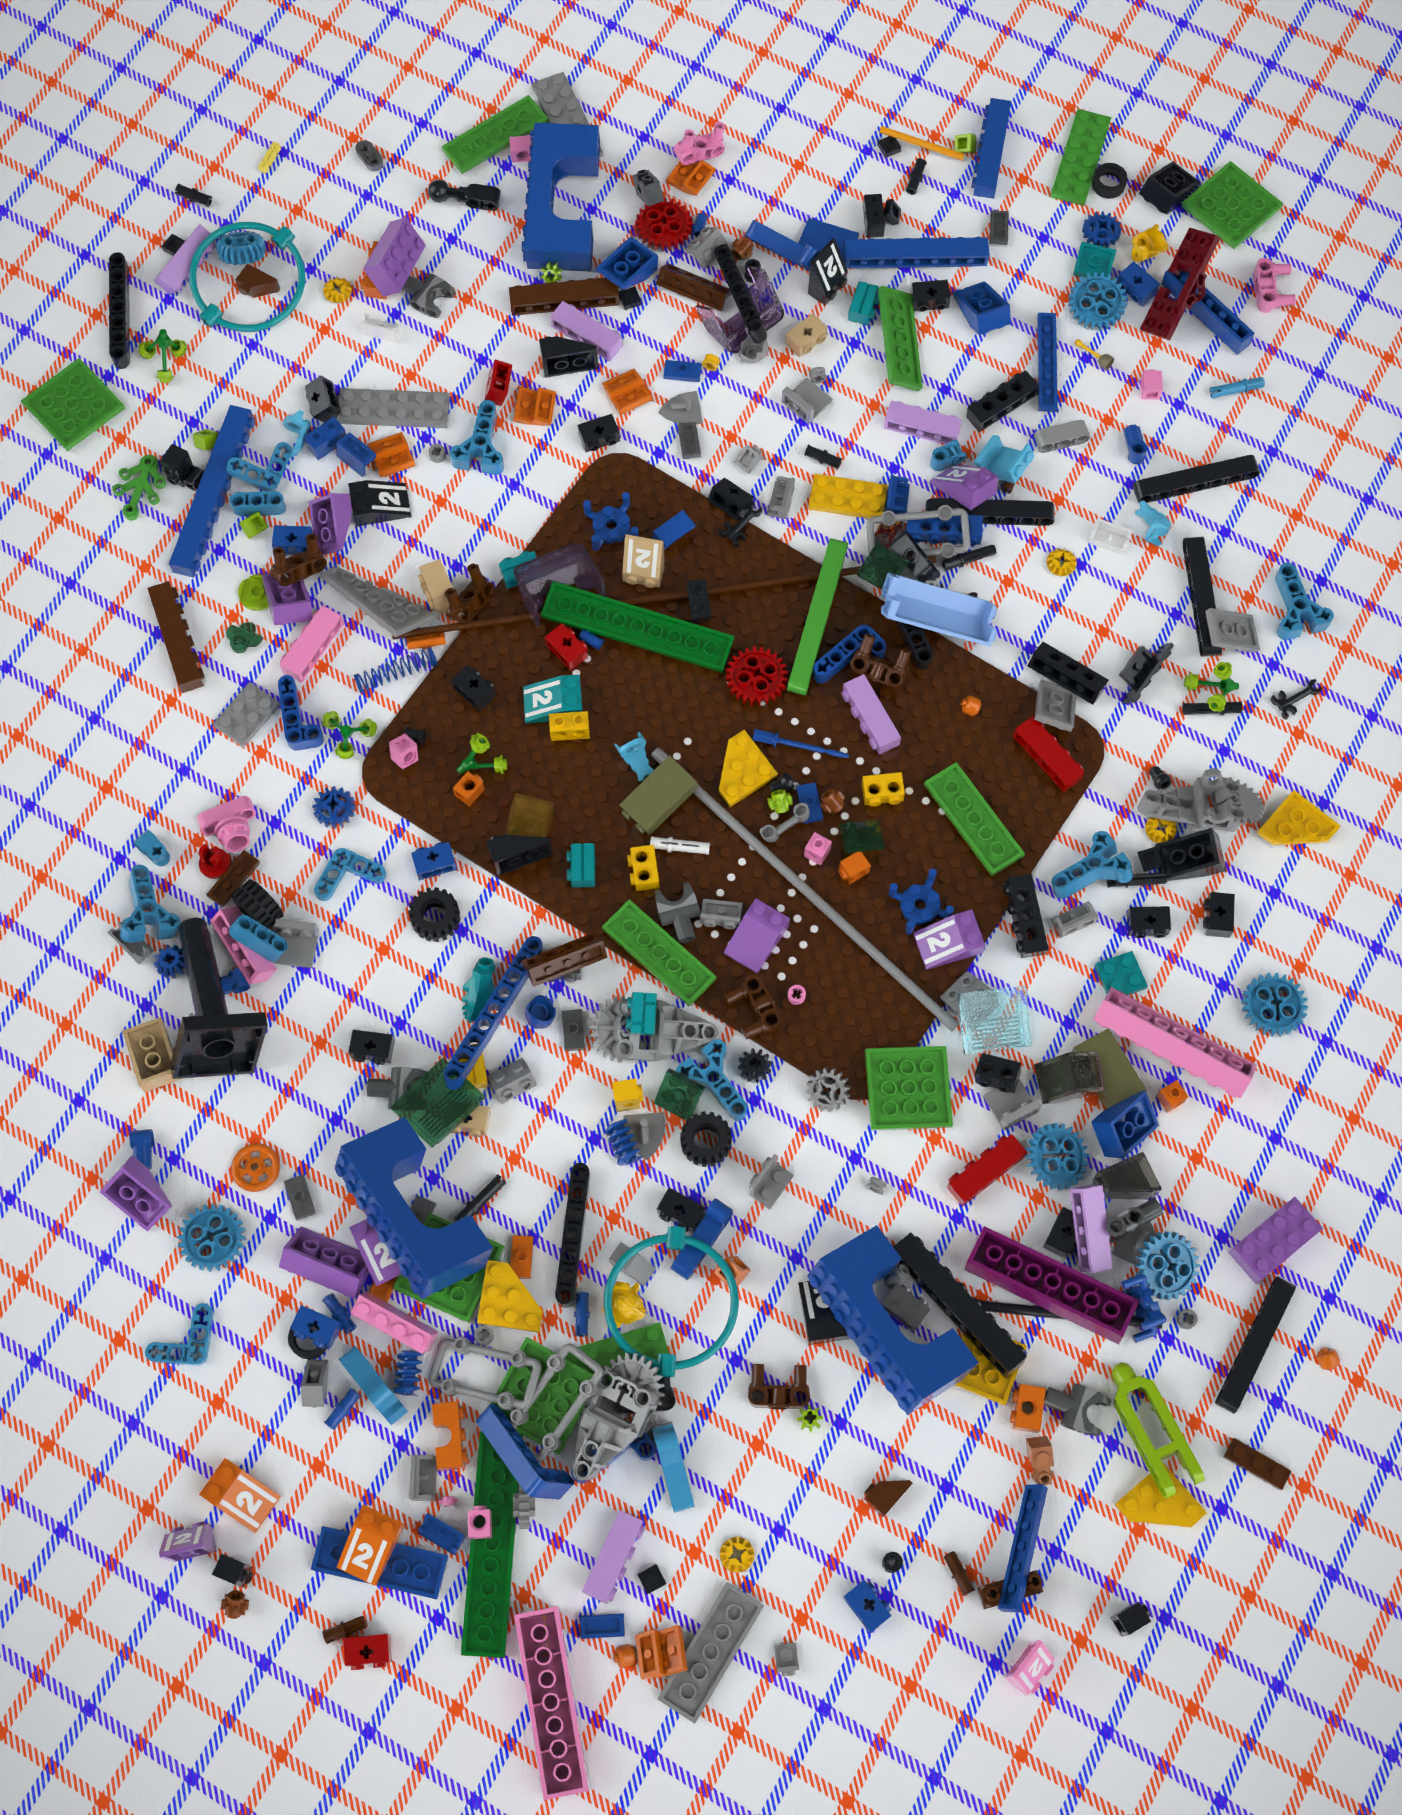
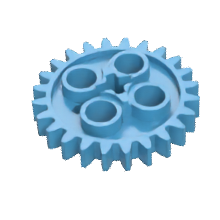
M1094 272L1093 277L1087 273L1086 279L1081 276L1080 282L1075 281V287H1071V294L1068 296L1070 300L1068 306L1071 307L1069 312L1074 313L1073 319L1079 318L1078 324L1085 323L1084 328L1091 325V330H1093L1097 326L1100 331L1104 325L1108 329L1109 323L1114 326L1115 320L1120 321L1121 315H1124V309L1127 307L1125 302L1128 296H1123L1126 289L1120 290L1122 283L1116 284L1117 278L1111 280V274L1106 278L1104 277V272L1101 273V276ZM1089 288H1095L1097 291L1092 292ZM1106 295L1113 296V299H1108ZM1082 303H1087L1090 307H1083ZM1100 310L1105 311L1106 314H1105V315H1101V314H1099L1098 311H1100Z
M1268 972L1265 978L1263 975H1259L1258 980L1254 978L1251 984L1246 986L1248 991L1243 992L1242 995L1245 998L1241 1000V1003L1246 1005L1241 1011L1248 1012L1244 1019H1251L1249 1026L1256 1024L1255 1031L1261 1028L1263 1029V1035L1269 1031L1271 1037L1276 1032L1279 1037H1282L1284 1032L1289 1035L1291 1029L1296 1031L1298 1029L1297 1025L1301 1026L1304 1022L1302 1019L1307 1016L1303 1011L1308 1009L1307 1005H1303L1308 999L1301 997L1305 991L1297 990L1300 984L1293 985V978L1287 981L1286 974L1279 978L1278 972L1273 977ZM1278 991L1285 992L1286 997L1280 996ZM1258 993L1264 994L1267 999H1261L1258 996ZM1282 1010H1288L1291 1016L1284 1015ZM1262 1012L1269 1013L1271 1019H1266Z
M1058 1123L1046 1124L1044 1128H1038L1037 1132L1031 1134L1034 1139L1027 1141L1031 1147L1025 1148L1026 1151L1030 1152V1155L1026 1156L1025 1159L1031 1160L1027 1167H1033L1034 1169L1030 1174H1037L1036 1181L1043 1180L1042 1186L1049 1185L1051 1190L1056 1187L1057 1190L1071 1188V1185H1077L1078 1181L1084 1179L1082 1174L1087 1173L1084 1166L1089 1165L1085 1158L1090 1155L1084 1153L1088 1146L1081 1145L1084 1138L1078 1139L1079 1132L1072 1133V1127L1065 1129L1064 1123L1059 1126ZM1045 1143L1048 1144L1049 1150L1046 1148ZM1055 1154V1156H1063L1071 1154L1073 1155V1157H1064L1061 1159L1060 1157L1042 1158V1155L1050 1156ZM1048 1163L1051 1166V1171L1048 1169Z
M212 1204L211 1209L204 1205L203 1211L195 1208L196 1215L189 1213L190 1220L183 1219L186 1227H179L183 1235H179L177 1238L183 1242L179 1243L178 1247L184 1248L180 1254L182 1256L188 1255L185 1261L187 1263L192 1261L191 1266L194 1268L199 1265L201 1271L206 1266L209 1272H212L214 1266L220 1271L222 1264L228 1268L229 1260L233 1263L236 1262L233 1257L234 1255L241 1256L238 1248H245L240 1243L246 1240V1237L241 1235L246 1231L244 1227H240L243 1221L237 1220V1213L232 1214L230 1208L225 1211L223 1205H220L218 1209L215 1204ZM220 1219L221 1225L218 1228H212L213 1222ZM197 1230H202L201 1237L197 1239L193 1237ZM211 1234L214 1235V1240L212 1242L210 1241ZM230 1237V1243L227 1246H222V1240ZM210 1247L212 1249L210 1255L203 1256L204 1249Z
M1164 1231V1234L1157 1232L1156 1237L1149 1236L1150 1242H1143L1145 1249H1138L1142 1255L1135 1257L1140 1260L1139 1264L1134 1265V1267L1140 1268V1271L1135 1275H1146L1148 1286L1154 1293L1151 1296H1156L1158 1299L1163 1300L1164 1298L1170 1301L1171 1297L1178 1299L1179 1295L1185 1296L1184 1289L1192 1290L1189 1284L1190 1282L1196 1283L1193 1276L1199 1275L1195 1268L1200 1267V1264L1195 1263V1260L1200 1257L1193 1255L1197 1249L1190 1247L1192 1242L1186 1240V1236L1179 1235V1233ZM1172 1247L1173 1252H1172V1254L1170 1255V1254H1169V1250H1170V1248ZM1156 1258V1264L1153 1266V1260ZM1182 1266V1271L1179 1273V1267ZM1165 1276L1166 1281H1165V1283L1163 1284V1283H1162V1279H1163V1277Z

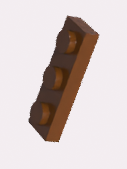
M243 850L206 894L207 897L223 908L232 898L231 895L243 885L259 866L260 861Z
M1232 1438L1223 1455V1458L1280 1491L1283 1490L1292 1472L1235 1438Z

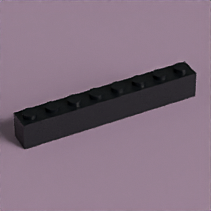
M910 1232L893 1246L902 1258L898 1264H903L909 1269V1275L1005 1379L1025 1362L1027 1355L1024 1348L1019 1344H1015L1009 1332L1004 1328H1000L992 1314L985 1312L979 1300L975 1297L972 1298L967 1292L965 1285L956 1281L950 1269L941 1265L935 1253L926 1249L920 1237L914 1236Z

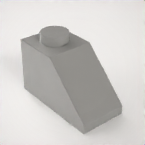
M620 1242L609 1257L610 1264L614 1266L630 1247ZM637 1253L624 1265L621 1271L642 1286H645L656 1269Z
M307 1360L301 1382L302 1407H324L327 1395L328 1360Z

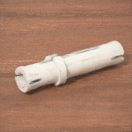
M651 836L650 845H654V849L667 850V852L680 851L709 855L710 842Z

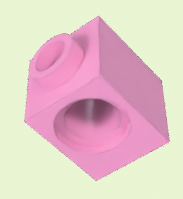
M531 136L509 137L512 163L531 161L529 155L530 145L532 146Z
M1154 369L1143 370L1140 380L1141 399L1160 400L1163 391L1162 371Z
M406 734L389 742L391 759L400 768L404 769L418 761L417 744Z
M814 832L805 847L804 857L821 866L831 850L832 841Z
M473 1506V1510H468V1538H492V1511L486 1509V1506ZM479 1516L485 1517V1525L481 1528H476L474 1525L475 1519Z

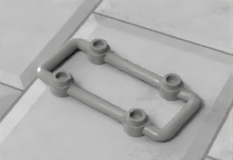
M942 505L938 510L903 514L885 511L881 516H873L868 519L866 524L869 557H871L873 549L876 548L874 524L882 523L884 526L890 527L898 521L939 518L942 521H948L952 516H961L963 545L954 546L952 543H944L941 548L922 550L927 556L942 555L946 559L952 558L955 554L965 553L970 548L968 514L962 508L951 509L948 505ZM893 548L886 550L891 561L901 559ZM914 553L911 556V558H916V553ZM875 557V558H874V559L877 560V561H882V560H883V559L880 558V557Z
M458 1337L456 1340L445 1338L438 1345L429 1374V1383L432 1387L441 1389L447 1396H455L458 1393L495 1402L507 1411L512 1410L514 1407L525 1409L532 1403L541 1372V1363L535 1358L528 1357L521 1350L509 1353L472 1344L465 1337ZM446 1348H454L461 1355L472 1352L510 1361L518 1369L526 1366L533 1367L524 1400L516 1399L509 1392H503L499 1395L462 1386L452 1378H446L443 1381L437 1380Z
M568 1343L564 1345L558 1354H553L548 1358V1368L537 1383L531 1405L525 1409L514 1408L510 1413L511 1424L515 1429L518 1425L527 1423L529 1409L554 1373L561 1372L565 1368V1357L569 1352L595 1371L590 1380H584L580 1384L579 1396L554 1432L543 1437V1448L540 1452L536 1453L528 1446L538 1462L543 1461L550 1451L559 1449L561 1445L560 1437L586 1399L594 1397L598 1392L597 1383L602 1378L603 1369L599 1363L574 1344Z

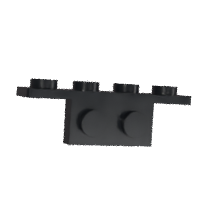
M1172 642L1162 645L1154 656L1143 645L1137 648L1119 674L1131 687L1122 700L1124 704L1135 703L1139 700L1142 690L1151 683L1152 676L1161 669V663L1170 656L1171 649L1174 646Z

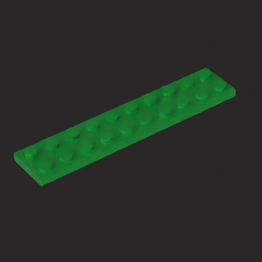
M555 581L551 584L541 612V618L560 624L563 623L580 630H588L590 633L721 673L724 671L734 641L733 635Z
M480 1431L474 1506H486V1509L492 1511V1538L471 1539L461 1656L505 1658L517 1517H513V1493H519V1483L482 1431ZM483 1516L477 1517L474 1521L476 1528H481L486 1523Z

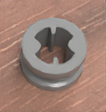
M814 367L809 371L810 380L813 383H822L827 379L824 367Z
M441 444L430 446L428 452L431 461L435 463L444 461L446 458L444 447ZM438 451V453L440 452V455L436 456L434 452Z
M870 1177L871 1183H868L866 1187L877 1194L883 1195V1188L887 1187V1183L879 1178Z
M1185 1309L1179 1313L1177 1322L1181 1328L1188 1330L1197 1324L1198 1317L1193 1310ZM1183 1314H1186L1187 1317H1192L1190 1321L1192 1324L1189 1325L1188 1322H1183L1182 1319L1185 1317Z
M483 1325L475 1330L474 1338L479 1345L487 1346L493 1341L494 1334L490 1327ZM483 1330L490 1334L489 1338H485V1341H481V1337L478 1338V1335L482 1334Z

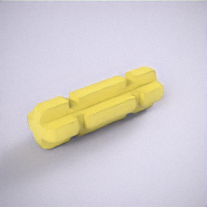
M272 142L270 148L258 165L260 172L264 174L268 172L269 167L281 150L279 143Z

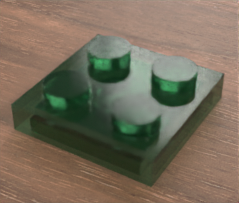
M876 543L858 570L857 576L882 590L887 573L902 576L909 565V561Z
M878 820L839 824L845 853L884 849V840Z
M669 1068L663 1078L654 1104L684 1120L692 1119L705 1086Z

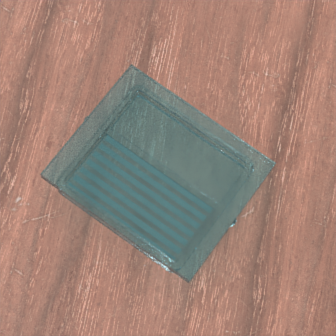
M1026 985L958 994L963 1053L965 1055L1032 1046Z

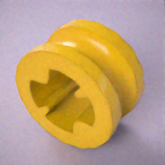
M706 354L705 359L702 361L703 367L709 371H716L720 364V359L713 354Z

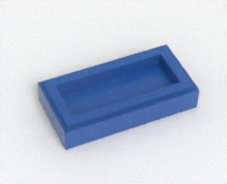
M624 1613L580 1616L581 1639L625 1637Z

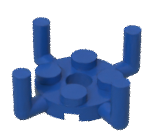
M628 492L622 494L623 504L619 509L606 506L598 513H595L591 510V502L589 500L583 502L585 516L593 520L595 535L591 539L594 551H598L603 543L622 542L626 534L639 537L637 527H632L630 532V519L626 514L630 507V494ZM608 523H615L617 525L614 529L606 527Z
M933 868L929 870L924 885L914 884L904 893L897 892V884L892 883L890 885L888 895L900 901L903 916L908 920L905 929L908 935L913 933L916 924L922 925L933 921L937 916L945 919L953 914L954 908L950 905L946 907V910L940 909L939 894L932 889L937 871ZM916 901H923L926 907L918 909L914 903Z
M1139 1274L1121 1281L1122 1287L1126 1289L1121 1292L1139 1300L1135 1312L1138 1318L1143 1317L1144 1322L1141 1323L1144 1331L1132 1335L1134 1342L1137 1343L1157 1335V1326L1165 1323L1167 1318L1161 1312L1158 1301L1154 1302L1151 1298V1295H1154V1293L1148 1286L1146 1275Z

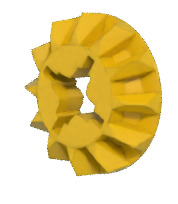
M337 276L335 279L330 278L324 284L323 293L328 301L341 303L351 296L352 287L350 281L348 282L345 278L341 279ZM334 286L340 288L341 293H339V291L334 290Z
M1056 548L1049 553L1046 564L1053 574L1067 576L1075 570L1077 562L1076 556L1072 554V551H1067L1065 548ZM1061 557H1063L1065 561L1062 567H1060V561H1057L1060 560Z
M1151 817L1145 825L1146 834L1155 843L1174 839L1177 832L1176 822ZM1159 824L1166 827L1164 832L1156 830Z
M739 1536L726 1540L720 1549V1560L727 1570L736 1573L747 1570L754 1560V1549L751 1543ZM733 1545L738 1551L746 1550L741 1555L742 1563L737 1558L728 1559L733 1554Z

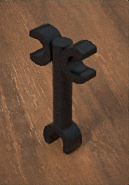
M751 502L748 512L733 529L729 522L724 523V527L728 529L727 531L718 529L719 536L727 537L728 540L732 541L734 547L739 548L740 543L737 539L746 540L745 534L740 531L753 517H759L762 514V507L755 511L753 510L755 502Z
M1312 679L1307 688L1286 699V694L1282 690L1278 694L1281 699H1277L1274 695L1271 696V703L1278 706L1279 710L1282 711L1281 716L1283 719L1287 720L1289 717L1286 711H1291L1293 715H1296L1297 708L1292 704L1310 694L1318 695L1321 692L1322 687L1318 689L1312 687L1316 683V679Z

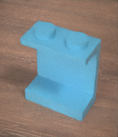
M992 435L974 460V464L977 467H985L998 476L999 480L1015 484L1035 456L1028 443L1020 451L1003 446L1000 437Z

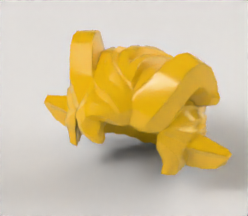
M1155 224L1152 228L1139 232L1137 236L1132 238V260L1142 262L1143 260L1156 257L1169 249V244L1165 240L1164 234L1158 231L1159 225Z
M619 1281L614 1285L612 1311L618 1329L622 1324L629 1325L639 1319H643L646 1315L643 1299L638 1294L639 1284L637 1282L632 1287H630L629 1283Z

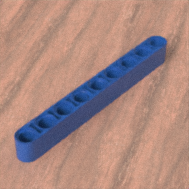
M531 936L525 940L446 1066L444 1080L446 1087L456 1090L463 1085L529 978L528 972L520 964L522 960L541 953L543 945L539 937ZM531 947H537L538 949H536V950H531L530 948H531ZM513 978L518 979V981L512 982L510 980ZM502 994H507V995H509L508 997H505V998L500 997V995H502ZM492 1010H497V1011H499V1012L496 1013V1014L490 1013V1011H492ZM482 1026H487V1027H489V1028L486 1029V1030H481V1029H480V1027H482ZM476 1042L478 1045L470 1046V1043ZM461 1059H468L465 1063L459 1062ZM451 1075L458 1076L456 1079L449 1078Z

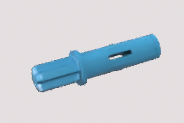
M1263 377L1248 380L1244 378L1239 382L1210 387L1209 392L1212 393L1210 397L1214 399L1240 392L1248 393L1250 390L1263 388L1265 380Z

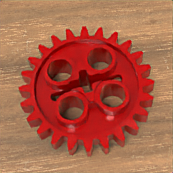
M664 198L663 202L651 206L644 204V209L640 208V214L636 215L635 227L638 239H642L643 244L648 242V248L653 245L655 251L658 247H661L662 252L665 247L669 251H671V246L678 249V243L684 245V240L688 241L689 235H692L693 222L690 210H686L685 205L680 207V201L674 204L673 199L667 202V199Z
M753 646L752 651L745 648L744 654L738 651L739 657L732 656L733 662H728L729 668H726V681L728 682L727 688H732L731 695L737 693L736 700L743 698V704L750 701V706H753L754 702H757L758 706H760L761 701L768 705V699L775 702V695L781 697V691H785L784 684L788 682L786 678L788 677V671H785L786 664H782L783 658L777 659V652L771 655L770 648L763 652V646H761L759 651ZM749 663H755L756 666H753V667H752V666H749L748 664H749ZM772 670L774 673L767 674L765 671ZM745 678V679H747L748 681H747V682H741L740 679ZM764 686L766 689L759 690L757 687Z

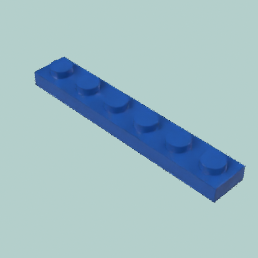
M1038 312V411L1057 412L1056 313Z
M1043 1484L1025 1485L998 1609L1002 1612H1021L1048 1490Z

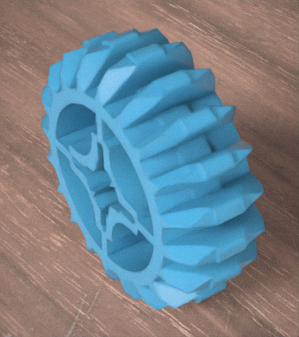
M241 230L240 232L235 231L234 233L223 235L222 238L218 239L216 246L219 259L224 263L233 265H248V263L259 261L266 254L263 237L258 233L249 231L242 232Z

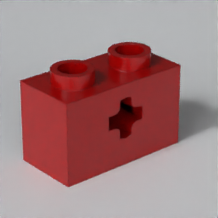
M494 360L489 370L484 401L490 400L495 405L502 406L508 393L512 364Z
M562 623L545 636V643L571 671L588 658V647L582 640L579 641L575 637L576 635L570 627L566 628Z
M390 1634L343 1638L345 1666H351V1670H362L364 1665L373 1664V1668L386 1667V1663L392 1662ZM367 1646L373 1650V1654H370L368 1659L367 1656L363 1655V1651L367 1650Z

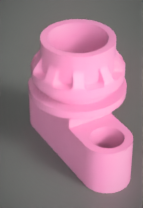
M241 796L200 813L197 821L203 835L211 836L215 834L219 843L225 846L227 851L239 852L250 843V828L247 821L256 815V811L250 797Z

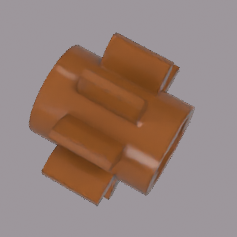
M736 238L731 244L733 246L731 252L736 259L748 260L752 256L753 244L747 238H740L739 240Z
M829 789L821 795L822 803L820 806L825 812L837 813L843 808L844 802L842 800L845 797L840 791L837 792L836 790Z
M233 1590L225 1594L224 1599L221 1601L220 1609L225 1610L224 1615L228 1618L237 1619L241 1615H245V1611L248 1610L249 1600L245 1599L243 1592Z

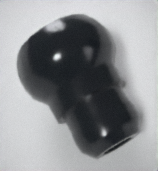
M1159 766L1150 768L1149 774L1154 781L1155 788L1158 790L1168 788L1172 781L1170 775L1161 770Z
M783 773L780 778L769 784L771 792L776 790L791 791L795 787L789 773Z

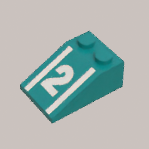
M580 674L558 676L523 687L525 723L549 722V714L583 712Z

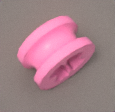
M800 985L791 986L788 990V1000L794 1005L804 1002L806 997L805 989ZM793 991L801 992L799 999L792 997Z

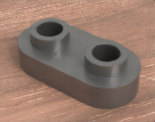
M362 140L356 144L357 156L370 171H378L383 167V158L371 142Z

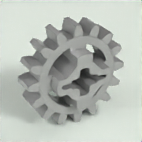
M825 1067L823 1072L818 1069L815 1071L816 1075H810L812 1081L806 1083L810 1088L805 1092L811 1094L808 1101L814 1100L813 1107L815 1108L819 1105L820 1111L827 1108L828 1112H831L833 1107L836 1110L840 1109V1104H846L844 1098L850 1097V1094L846 1091L851 1087L845 1085L848 1078L842 1079L843 1072L836 1074V1068H833L830 1072L828 1067ZM830 1087L831 1091L826 1092L825 1088ZM838 1088H840V1096L837 1094Z
M519 1484V1493H513V1517H519V1529H530V1517H535V1498L529 1496Z

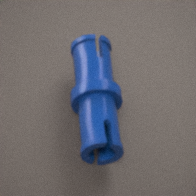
M586 1292L576 1293L574 1317L576 1318L575 1336L578 1337L588 1336L590 1312L588 1311L589 1293Z
M334 1293L328 1294L323 1298L322 1302L325 1303L332 1313L331 1317L342 1324L345 1334H349V1332L351 1333L357 1328V1325L354 1324L347 1314L348 1310L346 1307H342Z
M350 1388L340 1403L337 1402L335 1404L336 1408L324 1423L335 1431L343 1418L351 1413L350 1409L361 1395Z

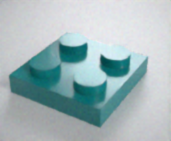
M1081 242L1073 275L1086 278L1087 273L1093 277L1094 272H1097L1098 276H1101V273L1104 272V277L1107 278L1111 273L1117 250Z
M1133 951L1095 963L1094 965L1106 994L1111 987L1126 995H1131L1148 988Z

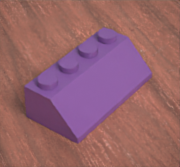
M302 1226L283 1247L279 1263L280 1268L290 1273L304 1277L309 1281L323 1285L328 1289L353 1299L362 1290L370 1273L359 1250Z

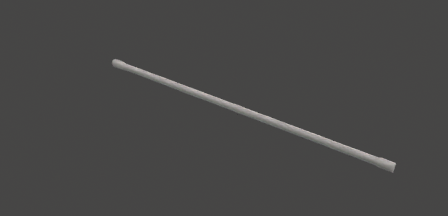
M660 748L655 749L651 755L659 764L668 757ZM699 786L693 792L931 1011L946 1028L952 1032L959 1025V1022L933 1001L704 789Z

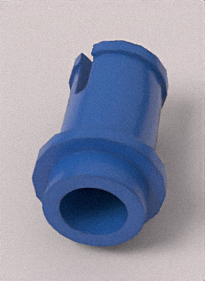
M698 213L696 216L695 225L692 227L695 237H698L701 230L705 228L708 216L704 213Z
M582 630L578 637L579 640H582L596 650H599L604 643V639L597 637L588 630Z

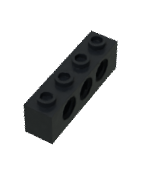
M1026 370L1020 374L1017 373L1008 382L1001 383L994 391L987 392L982 399L977 402L973 401L967 408L966 418L980 433L1037 396L1039 384Z
M1042 642L1034 651L1027 667L1092 705L1101 696L1109 679L1045 642Z
M1032 874L1009 877L1003 884V892L1008 897L1007 910L1009 915H1012L1013 922L1011 927L1013 934H1016L1017 938L1016 950L1020 953L1021 959L1044 955L1049 951ZM1016 894H1021L1024 897V901L1018 900ZM1021 913L1027 914L1028 920H1024L1021 917ZM1025 932H1030L1033 939H1028L1025 936Z

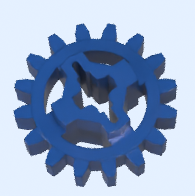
M1102 211L1101 215H1098L1095 212L1094 217L1088 215V219L1084 220L1082 228L1083 238H1088L1087 243L1092 242L1094 245H1105L1109 248L1110 243L1115 245L1116 240L1119 241L1122 231L1120 227L1121 222H1116L1117 217L1112 218L1111 213L1105 215L1104 211Z
M333 786L331 791L325 788L326 793L324 794L319 792L320 798H314L316 804L312 805L318 822L320 824L324 822L326 828L332 824L333 829H336V824L343 827L344 821L350 823L348 817H354L355 815L352 810H356V806L353 804L355 801L353 797H350V792L344 793L343 787L337 791L335 786Z

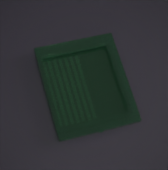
M444 1058L438 1061L389 1107L400 1119L406 1117L416 1134L431 1148L445 1139L486 1098L467 1079L456 1090L446 1087L444 1070L449 1062ZM451 1075L449 1078L456 1079L458 1076Z

